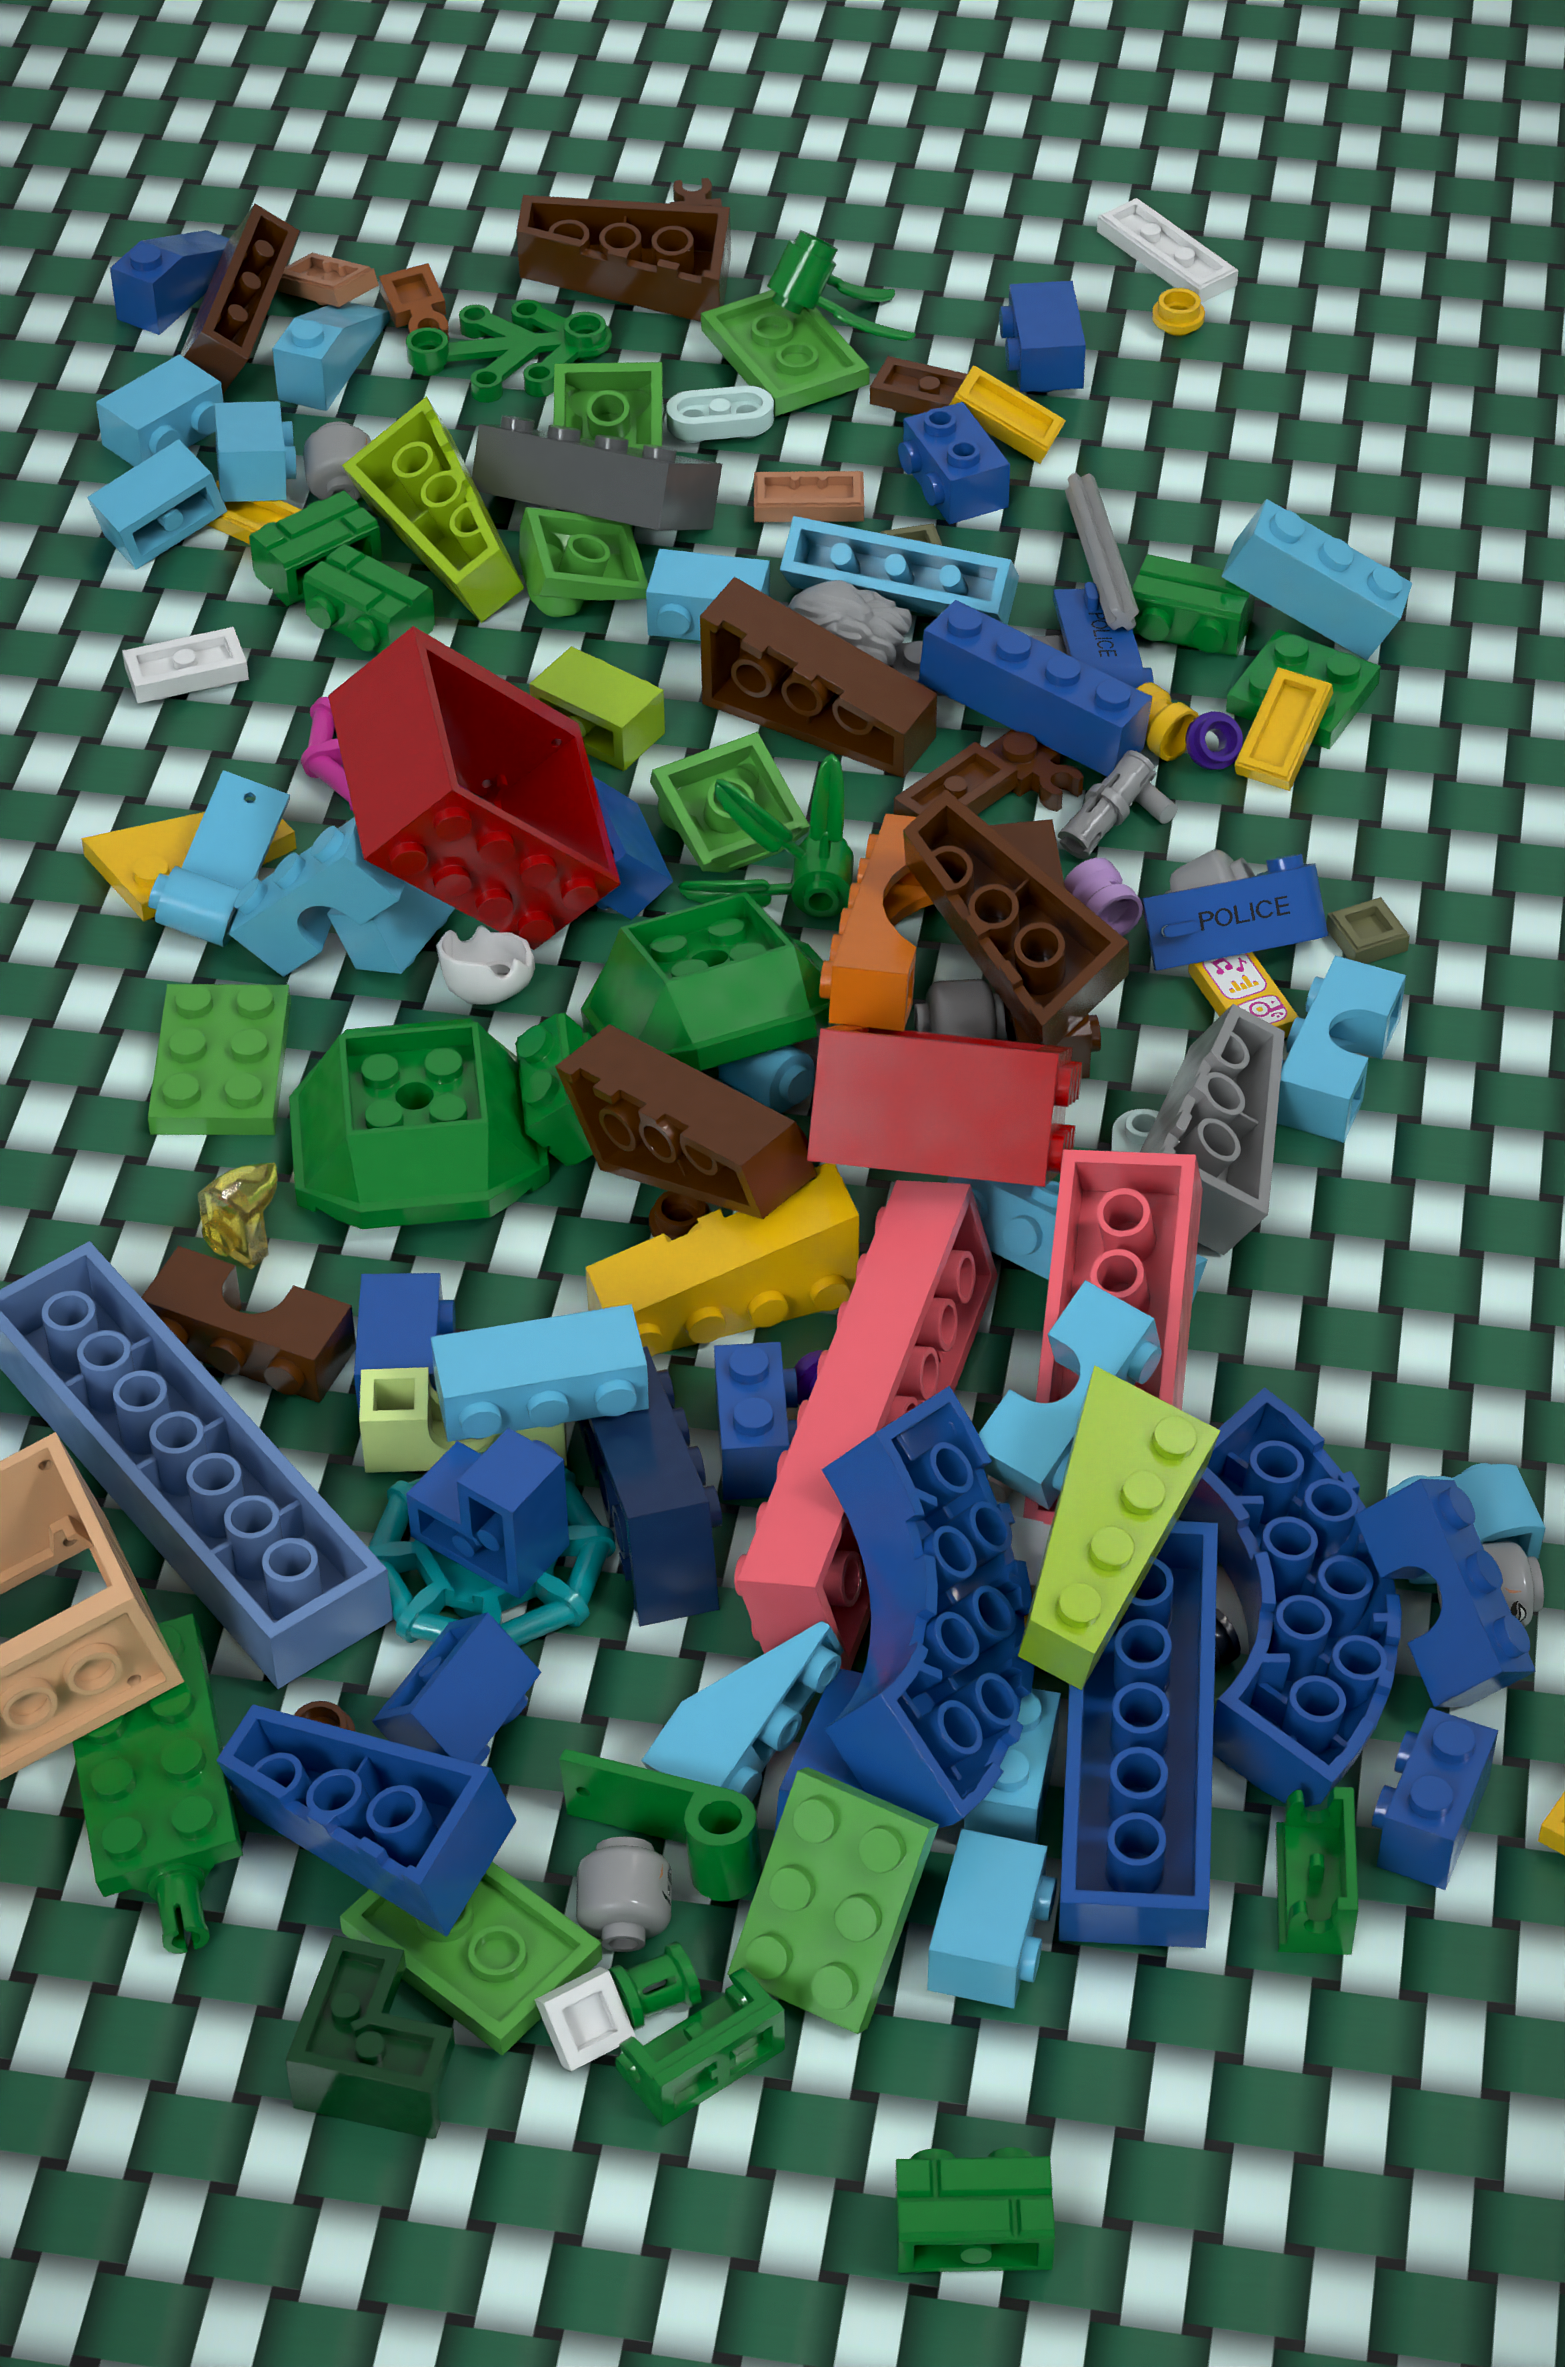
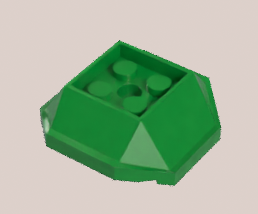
M747 892L620 927L608 960L581 1007L584 1031L588 1032L591 1036H595L610 1024L698 1071L818 1037L821 1028L832 1027L835 1023H829L830 999L820 998L819 995L821 971L824 961L809 944L791 938Z
M471 1018L346 1029L341 1035H338L330 1049L289 1096L297 1206L313 1212H317L320 1209L340 1222L363 1230L489 1218L515 1203L528 1190L534 1192L549 1183L547 1147H542L525 1133L518 1072L520 1063L517 1062V1056Z

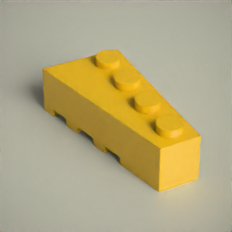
M825 1163L815 1167L817 1173L815 1179L806 1183L764 1219L740 1212L724 1217L721 1209L697 1218L698 1223L684 1236L671 1240V1238L663 1233L587 1266L588 1311L632 1304L642 1347L647 1346L652 1357L656 1354L698 1343H709L721 1337L759 1327H771L782 1321L809 1314L838 1309L842 1302L849 1300L856 1282V1269L859 1260V1213L836 1164Z

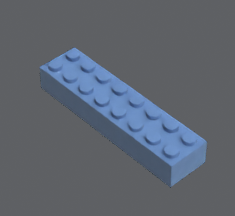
M90 1241L0 1289V1369L277 1689L393 1620L387 1568Z

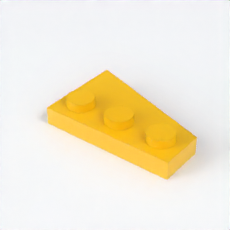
M205 812L81 838L84 856L145 922L155 917L156 913L155 909L148 907L150 893L155 880L160 873L169 876L175 866L182 867ZM281 819L262 865L297 849L295 831L283 819Z

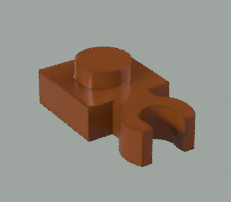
M429 263L379 276L380 292L396 328L408 325L409 334L419 328H437L446 333L449 342L448 321L444 316L446 315L445 299Z

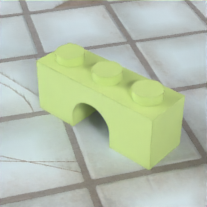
M428 1367L361 1370L359 1424L365 1473L429 1471L457 1441L447 1442L438 1394L430 1384ZM566 1423L553 1427H536L515 1431L531 1441L539 1440L549 1445L560 1457L564 1458V1466H567ZM502 1433L481 1439L470 1438L458 1441L478 1453L485 1452Z

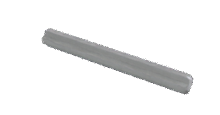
M1075 472L1067 478L1069 487L1065 490L1093 581L1097 587L1106 622L1113 630L1123 626L1129 631L1136 625L1134 617L1139 613L1096 480L1090 473L1080 477Z

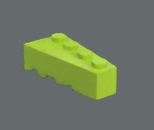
M427 396L341 465L367 505L481 623L525 588L451 434Z
M1094 1365L1081 1406L1018 1657L1080 1690L1083 1689L1204 1474L1221 1430Z

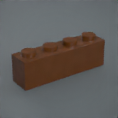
M256 203L227 242L180 354L219 380L222 386V394H224L249 359L300 230Z

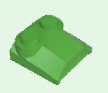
M662 362L554 364L553 425L582 430L580 438L595 440L596 435H607L628 439V447L643 449L644 445L663 446Z
M526 507L520 523L519 561L532 602L541 612L548 616L563 617L578 613L584 601L646 599L648 582L632 533V525L579 513Z
M758 732L652 770L650 783L658 796V814L669 828L679 833L702 871L728 873L779 854L784 850L781 847L779 851L774 853L767 851L737 825L715 796L714 786L717 779H724L730 782L791 830L793 842L809 831V823Z

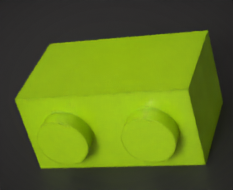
M572 646L529 683L531 696L579 723L587 754L622 771H625L665 734L663 689Z

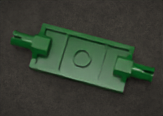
M140 1587L145 1597V1600L148 1604L147 1592L142 1587ZM193 1613L157 1624L185 1682L73 1741L95 1882L103 1897L133 1889L148 1893L153 1900H156L163 1932V1947L168 1952L174 1954L188 1952L185 1931L191 1932L195 1950L202 1948L208 1943L210 1939L209 1930L205 1923L200 1892L205 1886V1878L215 1864L243 1856L230 1784L216 1761L223 1750L201 1632Z

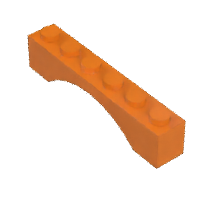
M885 814L879 834H869L866 858L860 859L857 883L852 882L848 908L842 909L839 934H833L829 961L824 960L822 966L819 995L820 998L830 999L829 1023L896 1031L905 1030L913 1004L916 946L901 936L894 926L912 913L934 904L905 862L903 830L916 817Z

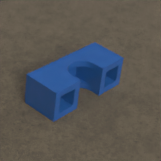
M1419 1479L1354 1515L1380 1579H1416L1428 1572L1439 1586L1442 1607L1437 1622L1428 1632L1407 1642L1434 1707H1468L1536 1672L1528 1653L1530 1650L1529 1636L1522 1623L1511 1614L1500 1588L1503 1584L1500 1568L1494 1558L1484 1550L1473 1525L1475 1522L1473 1505L1464 1491L1457 1487L1455 1480Z

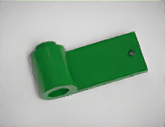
M564 1749L559 1761L567 1815L687 1844L689 1869L693 1886L701 1895L712 1900L731 1901L740 1899L752 1892L758 1885L762 1874L757 1814L754 1804L745 1795L731 1789Z

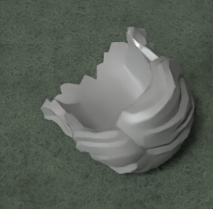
M842 580L826 581L809 587L794 596L788 605V608L889 666H892L896 660L895 647L904 641L903 636L908 633L912 625V616L908 609L896 607L895 601L886 599L877 592L858 590L852 584Z

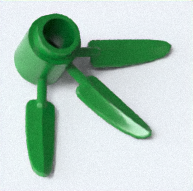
M800 230L795 241H788L767 284V287L775 292L772 298L774 303L800 315L803 307L814 310L817 305L831 312L835 319L863 332L900 341H909L915 338L916 334L914 332L894 329L868 321L846 311L843 307L821 296L826 285L837 288L840 293L855 299L869 302H886L894 298V289L862 287L845 282L841 278L832 275L836 266L833 259L838 249L814 235Z
M831 753L826 756L820 765L812 799L809 835L799 846L792 841L793 833L741 790L724 779L716 780L714 786L715 796L724 810L746 834L771 853L779 851L782 847L794 856L792 883L769 884L768 881L763 879L680 882L678 886L682 895L689 900L704 904L747 892L761 907H766L771 903L772 895L792 894L793 902L798 909L814 917L835 916L841 913L843 908L848 907L849 893L853 881L854 855L843 838L845 810L844 778L842 765L834 754Z

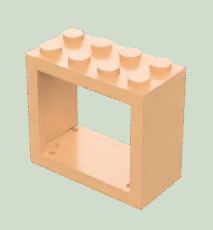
M56 1432L0 1461V1595L88 1548L107 1588L0 1645V1780L185 1682L104 1512Z

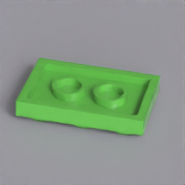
M769 290L701 313L702 332L749 386L762 388L771 394L774 401L775 416L793 412L810 404L834 396H840L846 392L869 385L870 367L816 307L814 310L803 307L800 315L774 303L772 298L775 292Z
M167 984L148 1111L150 1135H275L291 1008L289 985Z
M806 1767L798 1770L727 1975L740 1968H744L768 1994L856 2034L868 2029L939 1824L812 1768Z
M494 1862L490 1864L447 1937L370 1889L340 1916L342 1933L348 1938L404 1950L406 1968L402 1979L502 2056L542 2018L534 1999L590 1972L602 1960V1944L600 1941Z

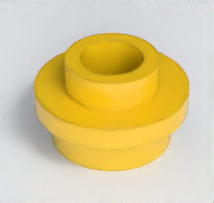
M1172 288L1164 291L1159 296L1158 302L1153 307L1152 320L1158 328L1174 336H1183L1199 329L1203 325L1205 309L1201 304L1200 297L1195 292L1185 288Z

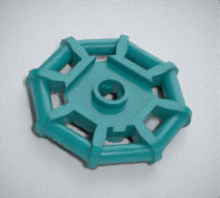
M564 1467L568 1524L570 1525L568 1526L570 1545L560 1556H577L567 1584L554 1576L556 1559L529 1590L518 1599L416 1539L414 1542L401 1541L409 1523L406 1493L421 1478L409 1483L399 1480L387 1490L388 1503L368 1548L387 1568L392 1614L397 1623L396 1634L407 1642L413 1643L419 1639L434 1642L449 1622L459 1620L438 1615L446 1605L453 1607L455 1613L462 1618L488 1612L518 1646H521L566 1625L579 1627L589 1617L590 1612L587 1605L606 1558L610 1557L616 1549L614 1532L610 1528L602 1526L576 1487L575 1474ZM417 1569L427 1587L422 1589L413 1598L399 1573ZM535 1597L545 1604L502 1623V1612Z

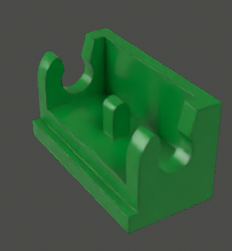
M1333 1787L1327 1798L1328 1807L1320 1811L1306 1810L1302 1790H1296L1286 1800L1284 1821L1276 1822L1278 1952L1352 1955L1358 1917L1354 1788Z
M740 1968L729 1975L733 1985L725 1989L724 1996L644 2046L633 2036L619 2044L623 2054L615 2058L617 2071L663 2127L785 2050L784 2008L776 1999L773 2000L756 1979L744 1968Z

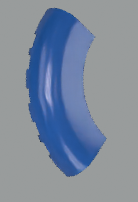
M950 1386L875 1432L821 1469L835 1491L857 1540L865 1567L871 1609L870 1645L860 1684L842 1713L824 1730L866 1793L939 1824L938 1829L953 1825L962 1820L988 1795L1004 1771L1000 1768L1005 1754L1010 1746L1019 1741L1023 1725L1017 1721L1021 1699L1031 1693L1035 1665L1018 1657L1025 1630L1024 1616L1030 1611L1032 1593L1026 1561L1014 1559L1011 1547V1525L1015 1523L1009 1503L997 1504L983 1469L992 1461L973 1423Z
M1264 1387L1218 1428L1221 1431L1207 1468L1178 1519L1188 1522L1218 1523L1217 1559L1234 1585L1243 1608L1248 1631V1660L1235 1681L1220 1696L1217 1702L1213 1721V1755L1260 1790L1283 1803H1286L1288 1796L1292 1792L1302 1790L1304 1806L1306 1808L1321 1804L1333 1787H1336L1352 1767L1377 1726L1394 1679L1398 1645L1401 1637L1402 1612L1400 1595L1396 1594L1394 1580L1380 1579L1354 1515L1366 1509L1358 1496L1360 1485L1351 1471L1343 1473L1323 1449L1325 1439L1295 1410Z

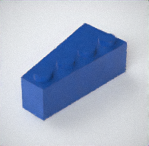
M252 1704L216 1760L245 1812L446 1937L517 1821L492 1769L489 1767Z

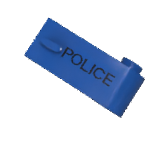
M1085 583L1084 589H1053V602L1069 656L1134 688H1138L1144 683H1154L1152 669L1143 668L1133 630L1127 631L1123 626L1113 630L1108 626L1095 583Z
M1302 854L1282 856L1266 860L1268 871L1259 873L1257 876L1141 898L1154 970L1157 971L1328 936L1316 863L1304 864Z

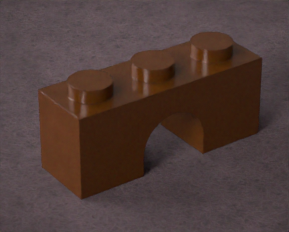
M181 1246L176 1248L141 1297L198 1361L210 1364L225 1374H238L267 1384L282 1394L298 1395L318 1403L322 1401L356 1350L352 1305L293 1285L283 1301L273 1309L256 1314L240 1312L242 1306L236 1265Z

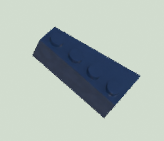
M644 1346L643 1350L647 1362L649 1409L632 1411L619 1416H602L577 1421L594 1478L599 1480L603 1507L609 1528H615L620 1549L619 1561L625 1580H632L633 1603L639 1627L720 1610L712 1528L722 1526L719 1498L714 1485L703 1487L706 1486V1474L700 1449L698 1446L690 1447V1433L686 1415L682 1407L675 1408L674 1392L668 1370H656L647 1346Z

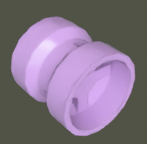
M1092 858L1082 862L1067 875L1064 881L1067 891L1122 936L1129 933L1142 916L1143 906L1140 898L1131 887L1122 884L1120 873L1105 858Z

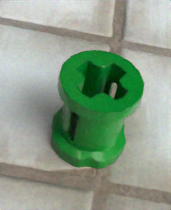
M677 1941L666 1945L663 1955L626 1970L620 1965L608 1969L634 2031L643 2028L645 2018L681 2003L691 2008L702 2002L700 1985L693 1965L683 1947ZM666 1980L664 1985L643 1993L644 1988Z

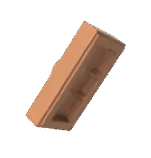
M310 253L285 267L277 288L278 292L316 301L319 305L340 307L379 286L374 268Z
M863 471L754 472V522H792L793 516L821 522L864 521Z

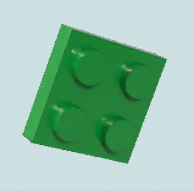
M1277 629L1227 694L1226 712L1254 722L1278 667L1331 683L1333 695L1312 740L1313 744L1330 750L1379 684L1381 666Z

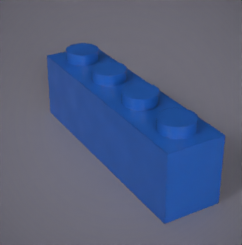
M957 600L950 604L924 630L919 683L1017 732L1029 733L1036 738L1037 742L1107 777L1127 751L1133 750L1140 753L1144 749L1152 696Z

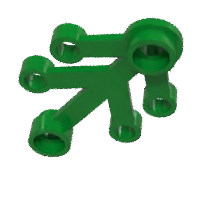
M524 299L512 305L511 323L491 314L487 307L475 304L468 305L460 310V332L465 337L473 339L482 338L487 335L495 338L448 342V336L440 329L431 327L419 328L412 331L406 338L407 360L415 372L420 375L431 376L442 372L447 362L499 357L488 367L473 372L470 377L472 397L479 402L490 403L502 397L504 380L538 353L553 351L541 363L531 364L523 371L525 392L533 397H546L554 392V364L573 363L576 359L589 360L596 358L610 348L612 333L606 325L605 319L594 312H578L564 318L542 308V305L535 300ZM540 329H543V330L547 331V333H537V334H536V333H533V332H536V331H538V330H540Z

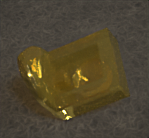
M256 1163L229 1170L215 1178L198 1193L202 1221L201 1231L206 1243L217 1254L221 1256L229 1255L249 1269L254 1268L269 1255L263 1211L271 1202L277 1189L278 1176L275 1163Z

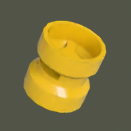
M1152 682L1144 683L1136 689L1152 696L1145 739L1147 746L1151 752L1165 761L1175 760L1187 750L1185 742L1187 729L1191 722L1199 715L1184 703H1172L1169 693Z

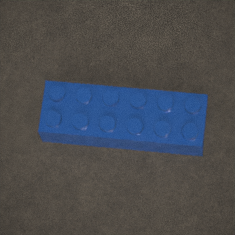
M1177 1521L1083 1689L1080 1690L1069 1684L1059 1941L1206 1948L1210 1901L1218 1523Z

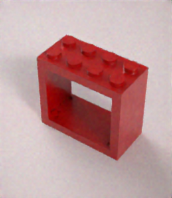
M414 626L328 695L364 860L499 932L513 933L526 939L533 950L621 885L579 723Z
M844 1024L821 1028L807 1161L1045 1187L1061 1173L1063 1149L1074 1150L1076 1125L1065 1124L1066 1107L1072 1105V1102L1079 1100L1083 1063L1071 1061L1073 1047L913 1030L896 1031Z

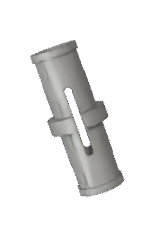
M1127 751L1114 770L1101 784H1093L1085 794V803L1082 805V808L1058 833V838L1061 839L1059 842L1067 852L1080 859L1088 858L1103 836L1114 825H1121L1130 814L1129 806L1156 776V771H1153L1155 767L1147 757L1137 751Z

